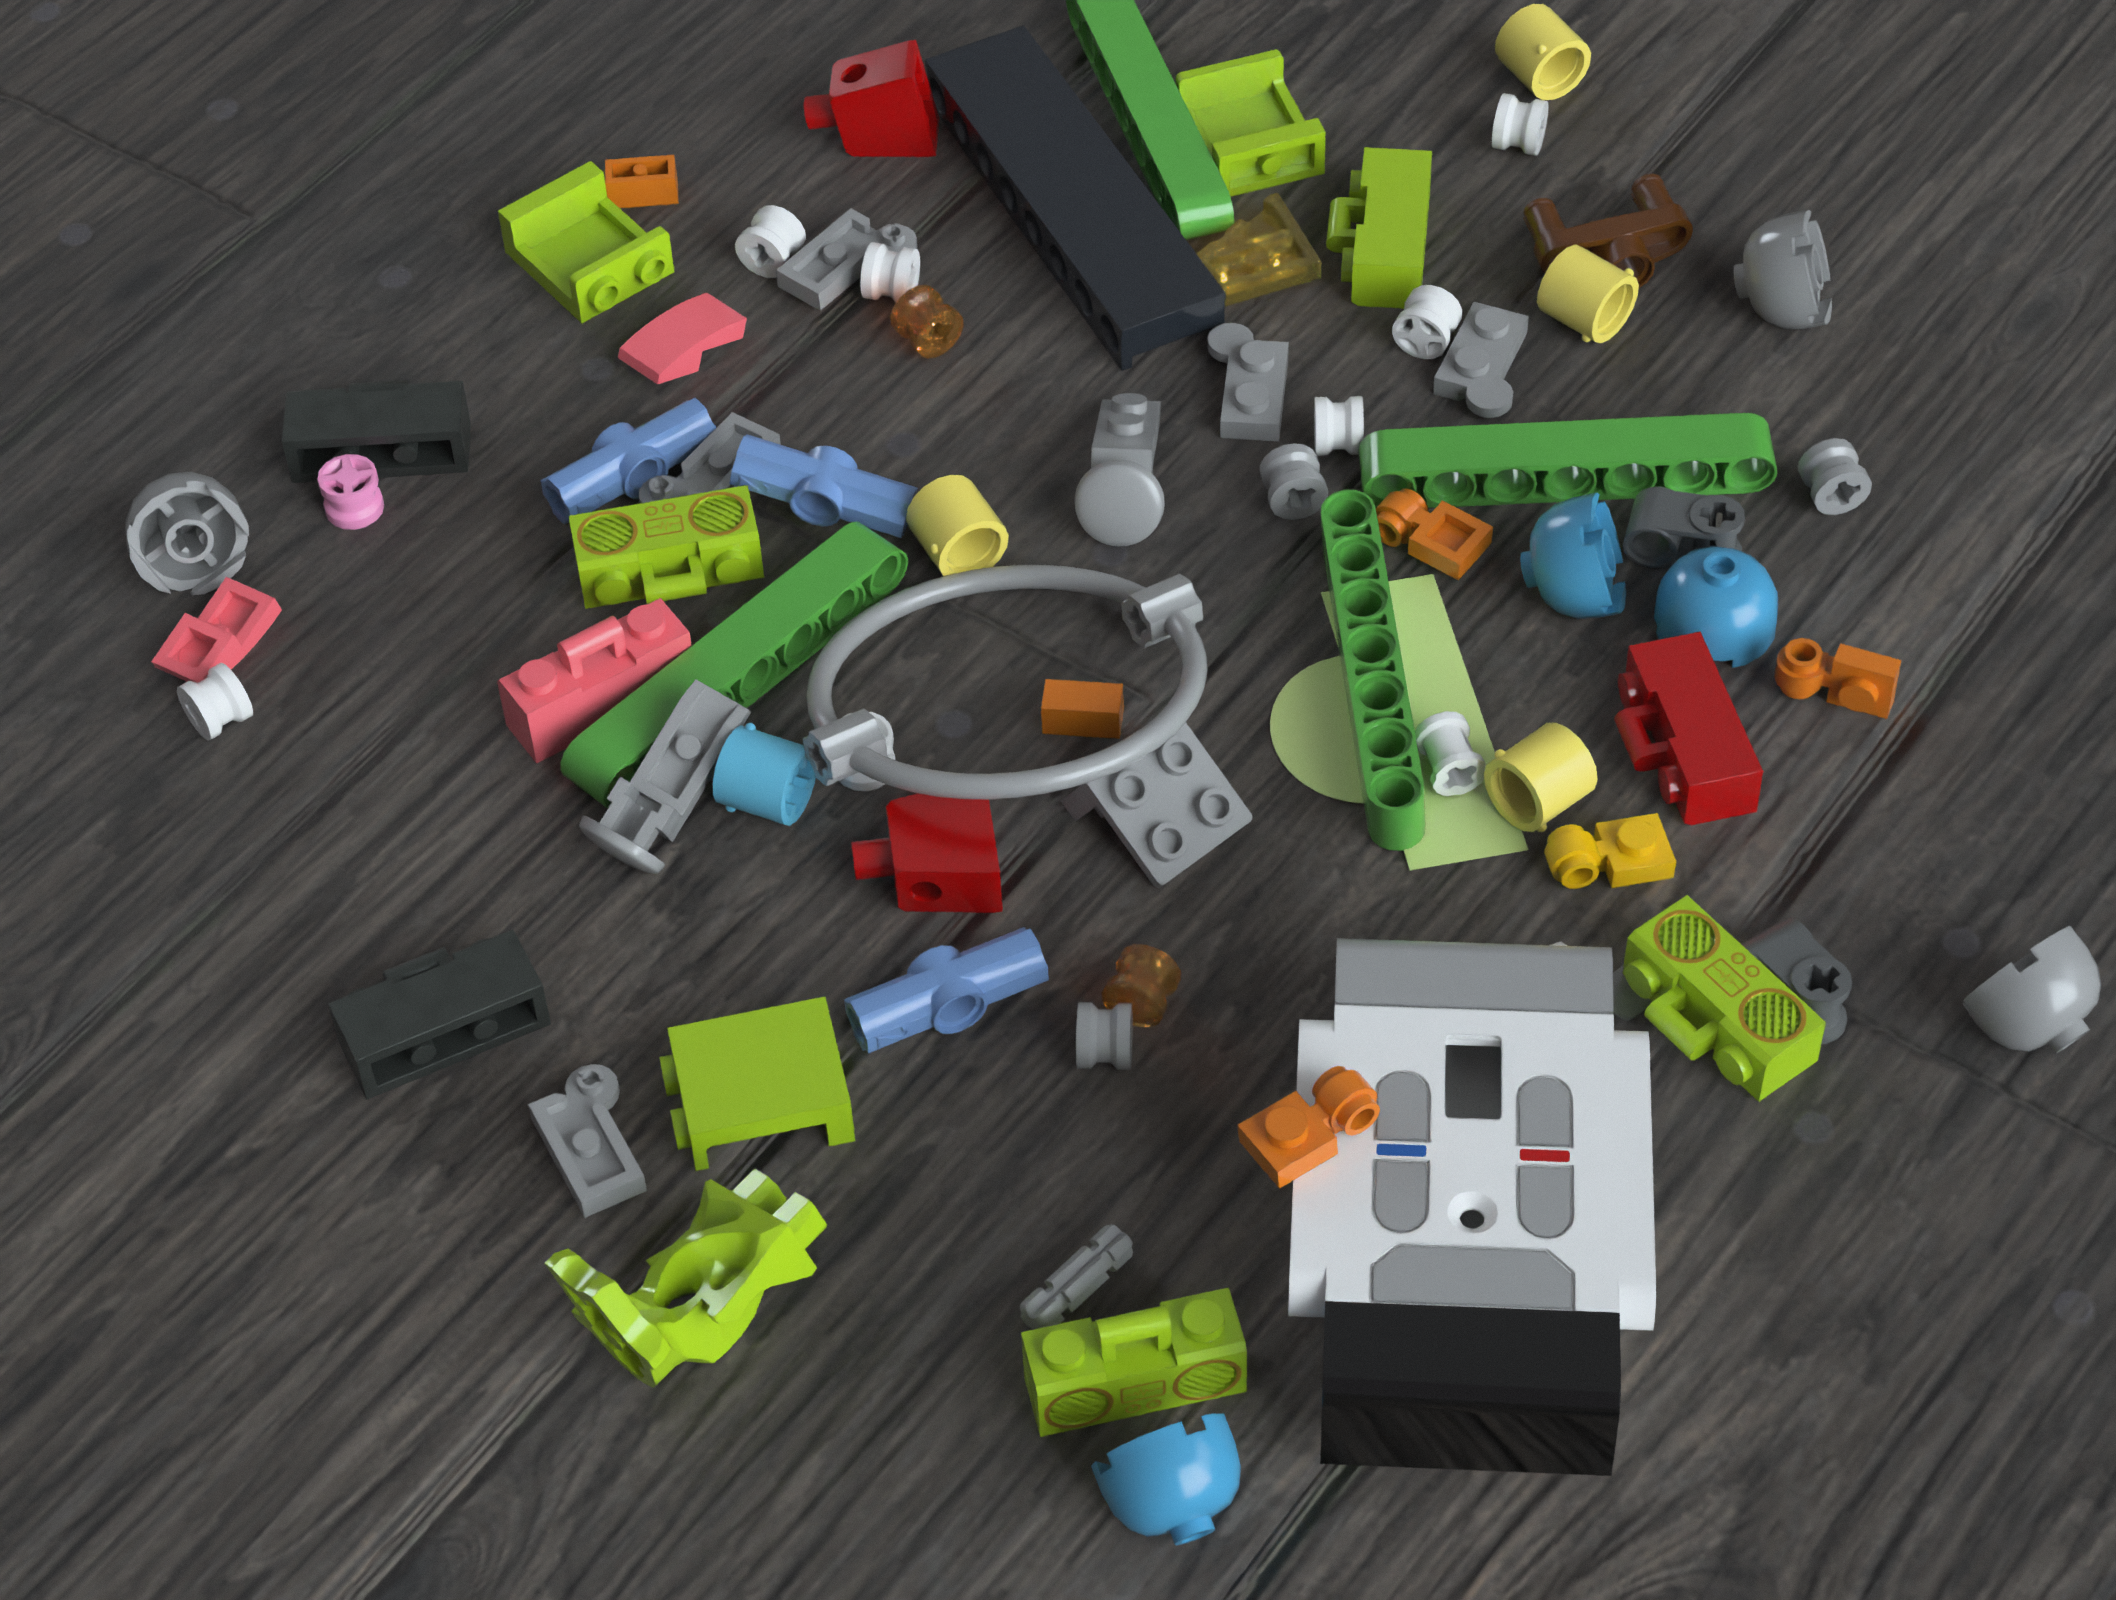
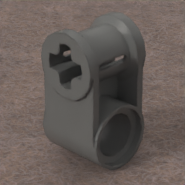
M1664 487L1643 489L1636 495L1623 542L1624 553L1630 560L1644 567L1670 568L1682 556L1695 549L1711 547V544L1742 551V546L1737 540V534L1741 532L1744 526V509L1739 502L1723 495H1701L1673 491ZM1720 512L1722 513L1721 527H1716L1717 513Z
M1788 917L1741 944L1826 1022L1821 1044L1835 1041L1844 1033L1847 1024V1014L1842 1003L1848 998L1852 988L1851 973L1844 964L1836 960L1813 938L1812 934L1801 922Z

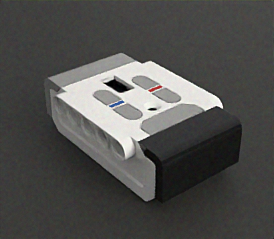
M1337 938L1334 1021L1299 1019L1297 1092L1311 1107L1315 1104L1316 1098L1312 1094V1089L1317 1079L1327 1070L1336 1066H1343L1347 1070L1358 1071L1376 1091V1103L1380 1107V1112L1375 1122L1360 1134L1351 1136L1347 1135L1344 1131L1334 1134L1337 1137L1338 1154L1293 1180L1288 1316L1325 1318L1320 1464L1612 1476L1621 1402L1620 1329L1653 1331L1656 1308L1649 1032L1614 1030L1612 947Z

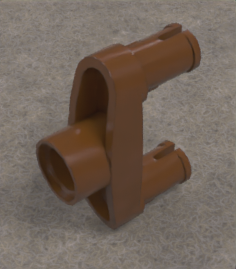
M1656 174L1641 176L1632 185L1631 190L1633 193L1631 198L1639 212L1605 218L1571 228L1565 227L1551 199L1538 198L1526 205L1523 212L1525 216L1523 221L1535 242L1534 255L1544 273H1546L1548 267L1558 254L1567 247L1576 244L1623 271L1628 268L1632 269L1634 272L1633 276L1637 278L1639 288L1645 285L1653 276L1654 263L1676 254L1687 245L1693 233L1692 223L1685 210L1673 202L1662 178Z

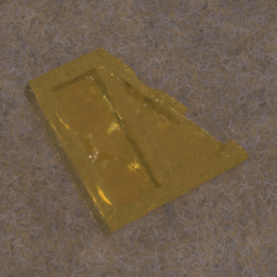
M1278 192L1270 194L1263 200V211L1250 222L1240 218L1226 230L1225 235L1221 239L1210 242L1197 253L1198 257L1226 292L1225 306L1321 278V260Z

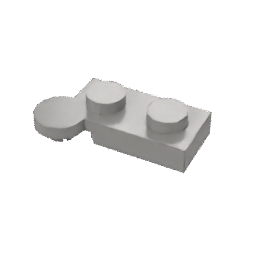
M850 208L776 270L778 287L821 311L861 277L864 255L871 242L885 244L889 251L899 252L904 247L917 249V237L915 232L909 227L894 223L895 225L888 224L879 230H875L870 227V218Z
M1473 302L1434 377L1433 394L1456 401L1466 398L1468 408L1474 414L1484 418L1499 417L1507 413L1512 407L1513 390L1504 378L1527 334L1529 316Z
M1223 323L1216 326L1208 335V351L1214 359L1228 364L1220 420V438L1279 441L1288 367L1289 342L1254 340L1253 333L1242 324Z
M731 412L681 463L682 473L677 478L661 475L650 478L643 483L639 489V502L646 503L737 487L729 483L737 450L743 436L748 434L781 445L780 434Z
M596 1064L582 1066L573 1071L568 1077L565 1085L566 1095L553 1093L528 1104L531 1119L584 1218L647 1191L644 1174L608 1111L617 1102L620 1093L617 1076L610 1068Z

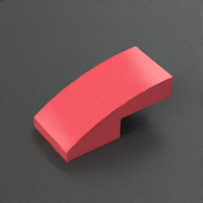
M704 293L672 307L642 327L619 348L618 358L658 385L698 372L703 351L742 339L747 318L709 293Z
M226 577L198 618L184 613L151 662L155 668L186 682L193 681L198 683L207 678L209 669L219 663H224L230 669L237 665L258 643L282 609L274 597Z

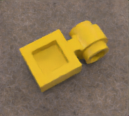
M1658 813L1596 823L1594 837L1589 832L1584 831L1579 825H1564L1555 829L1548 836L1547 846L1544 851L1553 878L1562 882L1563 886L1569 889H1579L1590 885L1597 879L1599 872L1603 871L1606 872L1611 888L1674 878L1676 859Z

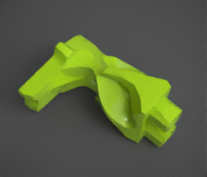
M754 1168L732 1191L712 1179L705 1182L700 1206L690 1228L671 1246L646 1260L650 1269L647 1272L643 1286L635 1293L630 1295L624 1293L616 1281L602 1272L596 1271L570 1249L554 1253L544 1264L574 1304L575 1308L571 1312L575 1318L593 1333L625 1369L644 1384L654 1388L675 1366L682 1362L715 1363L742 1336L755 1317L766 1289L812 1276L817 1267L805 1249L827 1228V1224L809 1199L795 1192L787 1200L776 1183L767 1175ZM693 1293L696 1294L683 1305L671 1309L667 1308L671 1301Z

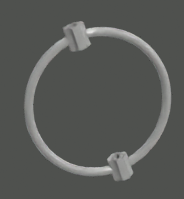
M1011 565L975 569L950 574L909 587L882 599L848 621L833 635L820 652L808 679L806 700L814 730L809 732V736L803 738L805 756L814 770L815 777L825 786L860 772L871 779L899 789L936 797L957 799L1018 798L1055 792L1095 781L1115 773L1155 751L1184 725L1198 705L1207 677V656L1202 639L1195 628V624L1203 620L1202 602L1196 595L1192 582L1181 574L1146 588L1138 583L1115 575L1082 568L1054 565ZM998 590H1067L1119 602L1122 606L1123 621L1128 626L1132 639L1137 644L1146 648L1172 637L1182 659L1181 679L1174 696L1166 707L1140 730L1088 756L1058 765L1018 772L992 774L944 772L921 768L887 757L886 740L877 725L875 717L863 708L838 719L833 709L831 697L832 686L842 663L853 650L879 629L909 613L932 604L957 597Z

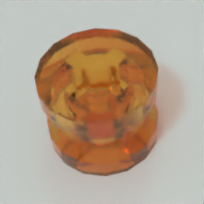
M928 285L915 286L905 292L894 305L890 316L891 326L901 337L910 339L912 347L922 357L928 359L938 357L952 348L961 336L964 327L961 314L953 306L944 304L941 295Z
M1141 944L1127 946L1121 952L1116 962L1118 974L1110 977L1101 993L1102 1002L1106 1009H1113L1118 1003H1132L1134 1026L1152 1027L1158 1025L1167 1010V1000L1165 997L1172 995L1176 991L1181 981V970L1168 954L1157 948Z

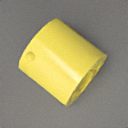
M1531 4L1517 11L1506 21L1496 39L1495 52L1498 59L1541 100H1555L1569 93L1583 79L1590 66L1591 51L1588 45L1551 8L1544 4Z
M1575 244L1558 254L1548 267L1538 290L1537 304L1544 313L1581 333L1584 342L1593 340L1597 343H1603L1618 333L1627 321L1638 296L1639 284L1637 278L1633 276L1634 272L1632 269L1628 268L1623 271Z
M948 475L935 479L925 485L913 497L907 508L906 522L910 530L943 576L993 567L1001 559L1007 548L1009 535L1005 526L973 482L962 475Z
M1546 723L1507 751L1498 749L1495 752V759L1486 765L1484 771L1485 788L1493 805L1512 826L1527 832H1534L1536 830L1544 832L1547 829V822L1593 791L1598 780L1596 765L1587 747L1569 728L1558 723Z

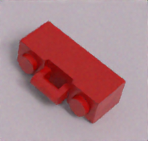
M1701 631L1628 646L1626 672L1620 673L1618 676L1619 694L1625 709L1615 715L1614 721L1635 770L1645 772L1658 769V783L1662 798L1666 804L1676 803L1684 824L1692 826L1757 812L1763 770ZM1646 730L1652 732L1656 743H1651Z

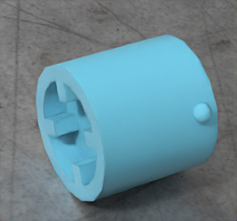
M747 723L745 726L740 725L732 731L720 751L712 783L713 796L717 803L726 805L728 812H734L738 809L790 826L804 812L811 797L816 777L809 760L805 756L804 745L758 731L753 723Z

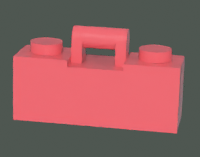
M661 598L647 605H640L632 609L628 615L618 620L616 617L610 616L557 643L558 651L552 652L540 659L528 661L519 670L497 681L506 726L536 764L566 749L590 725L692 646L690 632Z

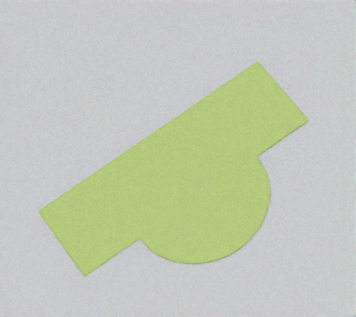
M1430 574L1388 581L1414 730L1426 718L1445 711L1462 714L1470 727L1468 741L1472 750L1480 754L1487 765L1495 759V751L1434 575ZM1321 592L1338 645L1330 592ZM1340 656L1312 664L1289 680L1273 705L1270 719V734L1273 746L1281 762L1304 785L1337 800L1364 804ZM1418 751L1424 781L1426 826L1425 835L1421 841L1412 848L1403 850L1410 870L1529 850L1522 830L1512 826L1501 816L1491 802L1484 780L1475 789L1462 795L1443 796L1438 794L1430 781L1433 770L1426 755Z

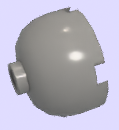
M1809 209L1769 219L1757 228L1746 242L1743 263L1734 265V282L1739 298L1749 297L1754 311L1770 325L1784 329H1805L1827 325L1831 319L1832 298L1820 301V290L1823 289L1824 282L1831 281L1826 249L1817 220L1809 221L1812 213Z
M194 472L167 474L148 483L133 499L125 522L127 550L140 577L157 590L171 594L170 589L180 592L193 588L190 592L191 595L206 594L218 588L226 577L231 579L242 567L246 558L245 548L248 542L249 525L235 496L214 478Z
M2071 926L2056 932L2030 949L2031 953L2015 964L2010 962L1963 1000L1964 1003L1962 1004L1969 1012L1971 1018L1991 1040L2008 1049L2032 1051L2049 1043L2055 1052L2058 1053L2090 1031L2083 1019L2098 1003L2101 991L2100 974L2089 949Z

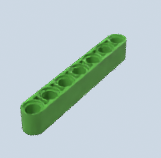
M1065 0L1071 25L1155 200L1186 240L1232 230L1234 227V211L1227 186L1134 0Z
M1753 413L1385 429L1367 435L1360 442L1358 448L1363 493L1372 498L1375 507L1390 492L1400 491L1404 488L1417 492L1425 500L1428 508H1436L1442 500L1454 507L1562 502L1573 497L1592 493L1600 494L1598 500L1635 499L1640 491L1649 487H1664L1673 491L1701 495L1746 494L1759 492L1767 488L1775 481L1778 474L1769 425L1763 417Z
M1341 490L1328 496L1321 505L1323 556L1368 832L1372 841L1379 847L1387 850L1402 851L1418 844L1425 835L1424 781L1376 507L1372 498L1363 492Z
M858 521L845 525L580 733L569 744L561 760L563 776L606 808H609L611 802L607 797L620 777L629 782L631 781L679 700L695 679L743 707L748 708L823 648L848 621L888 596L899 585L905 575L908 566L907 554Z

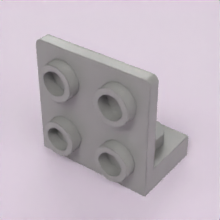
M1186 722L1169 740L1144 758L1115 773L1081 785L1061 800L1075 821L1092 809H1095L1101 818L1105 817L1148 879L1158 888L1176 877L1252 820L1251 812Z

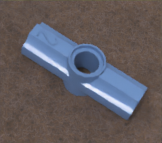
M696 398L681 403L636 429L628 423L611 425L595 440L592 453L541 480L543 495L551 506L553 514L564 525L569 523L570 515L592 512L624 493L632 499H639V489L643 483L656 476H667L668 469L684 461L716 429V426L712 422L705 406Z
M748 434L743 436L737 450L729 483L737 487L748 485L749 491L790 503V508L794 514L812 525L831 526L837 523L839 519L848 522L858 521L868 528L899 538L904 536L908 525L906 522L907 508L918 490L917 487L859 470L854 459L845 451L836 447L817 446L811 449L809 453H805Z
M1022 927L960 953L952 946L942 945L931 948L913 960L907 969V974L844 999L845 1010L854 1036L861 1049L871 1053L932 1027H935L942 1034H953L963 1031L974 1025L983 1016L987 1005L1048 981V966L1031 929L1026 930L1025 927Z

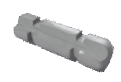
M1113 1224L1106 1225L1089 1240L1092 1244L1091 1248L1087 1246L1081 1247L1044 1281L1048 1288L1045 1290L1040 1287L1037 1288L1021 1302L1020 1317L1026 1326L1034 1330L1057 1325L1065 1320L1061 1315L1063 1311L1065 1313H1072L1110 1278L1106 1273L1108 1269L1115 1272L1132 1257L1133 1242L1130 1237Z

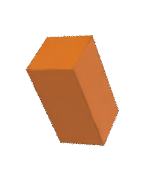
M675 155L605 160L607 197L619 208L679 204Z
M1045 679L1041 705L1042 734L1120 739L1124 712L1123 684Z

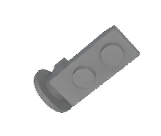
M1123 393L1113 396L1112 400L1102 399L1092 443L1091 469L1081 478L1075 492V510L1081 526L1092 538L1110 546H1130L1146 539L1156 529L1164 512V494L1158 480L1153 475V461L1159 433L1161 401H1147V398L1141 394Z
M695 679L679 700L631 781L629 782L620 777L607 797L611 804L600 823L583 815L579 823L580 830L594 844L620 861L641 871L658 874L665 864L649 853V848L658 834L671 842L674 841L714 775L715 766L726 739L735 728L745 724L751 711Z

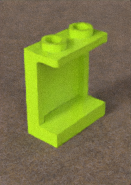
M1277 49L1183 71L1176 75V86L1227 186L1230 197L1325 174L1326 132L1318 118L1306 121L1303 118L1285 85L1283 78L1284 59Z
M592 161L498 210L505 253L581 323L588 321L674 273L669 233L661 226L645 232L607 197L604 172Z
M825 996L667 1028L672 1054L659 1057L666 1095L680 1094L683 1108L670 1110L678 1150L691 1148L696 1171L709 1169L706 1151L712 1146L824 1124L829 1147L855 1141L851 1101Z

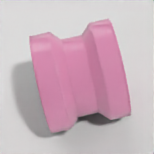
M345 454L329 460L319 470L317 480L321 494L324 497L323 505L328 521L336 527L351 530L367 527L377 521L383 513L384 501L380 488L377 487L379 479L372 461L358 454Z

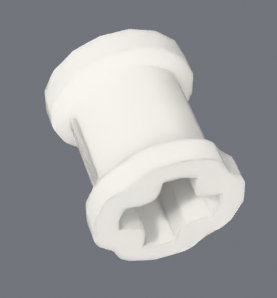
M1445 711L1434 714L1420 723L1415 730L1418 751L1427 756L1433 770L1430 777L1432 786L1438 794L1443 796L1465 794L1475 789L1484 780L1485 761L1480 754L1473 752L1468 741L1470 727L1465 717L1457 712Z

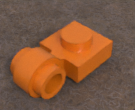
M1404 488L1400 491L1390 492L1376 507L1382 543L1391 547H1397L1401 543H1408L1409 555L1458 581L1492 543L1493 526L1443 500L1429 513L1425 500L1411 489Z
M1797 638L1791 640L1779 651L1774 677L1782 692L1790 698H1809L1824 686L1829 688L1827 703L1887 719L1894 703L1902 660L1841 643L1835 657H1833L1829 653L1823 652L1820 645L1815 641L1807 638Z
M1343 1066L1333 1067L1324 1072L1315 1082L1312 1094L1316 1099L1315 1104L1311 1107L1297 1091H1294L1237 1125L1239 1142L1279 1189L1337 1155V1137L1334 1134L1344 1131L1347 1135H1357L1368 1129L1375 1122L1380 1112V1107L1376 1103L1377 1093L1358 1071L1347 1070Z

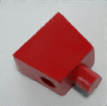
M916 40L905 41L838 60L832 66L829 94L806 96L804 98V114L808 128L812 130L838 126L845 151L853 157L936 156L940 119Z
M919 793L894 799L886 805L889 837L851 842L856 880L894 876L898 908L905 912H1003L1000 868L989 799H957Z

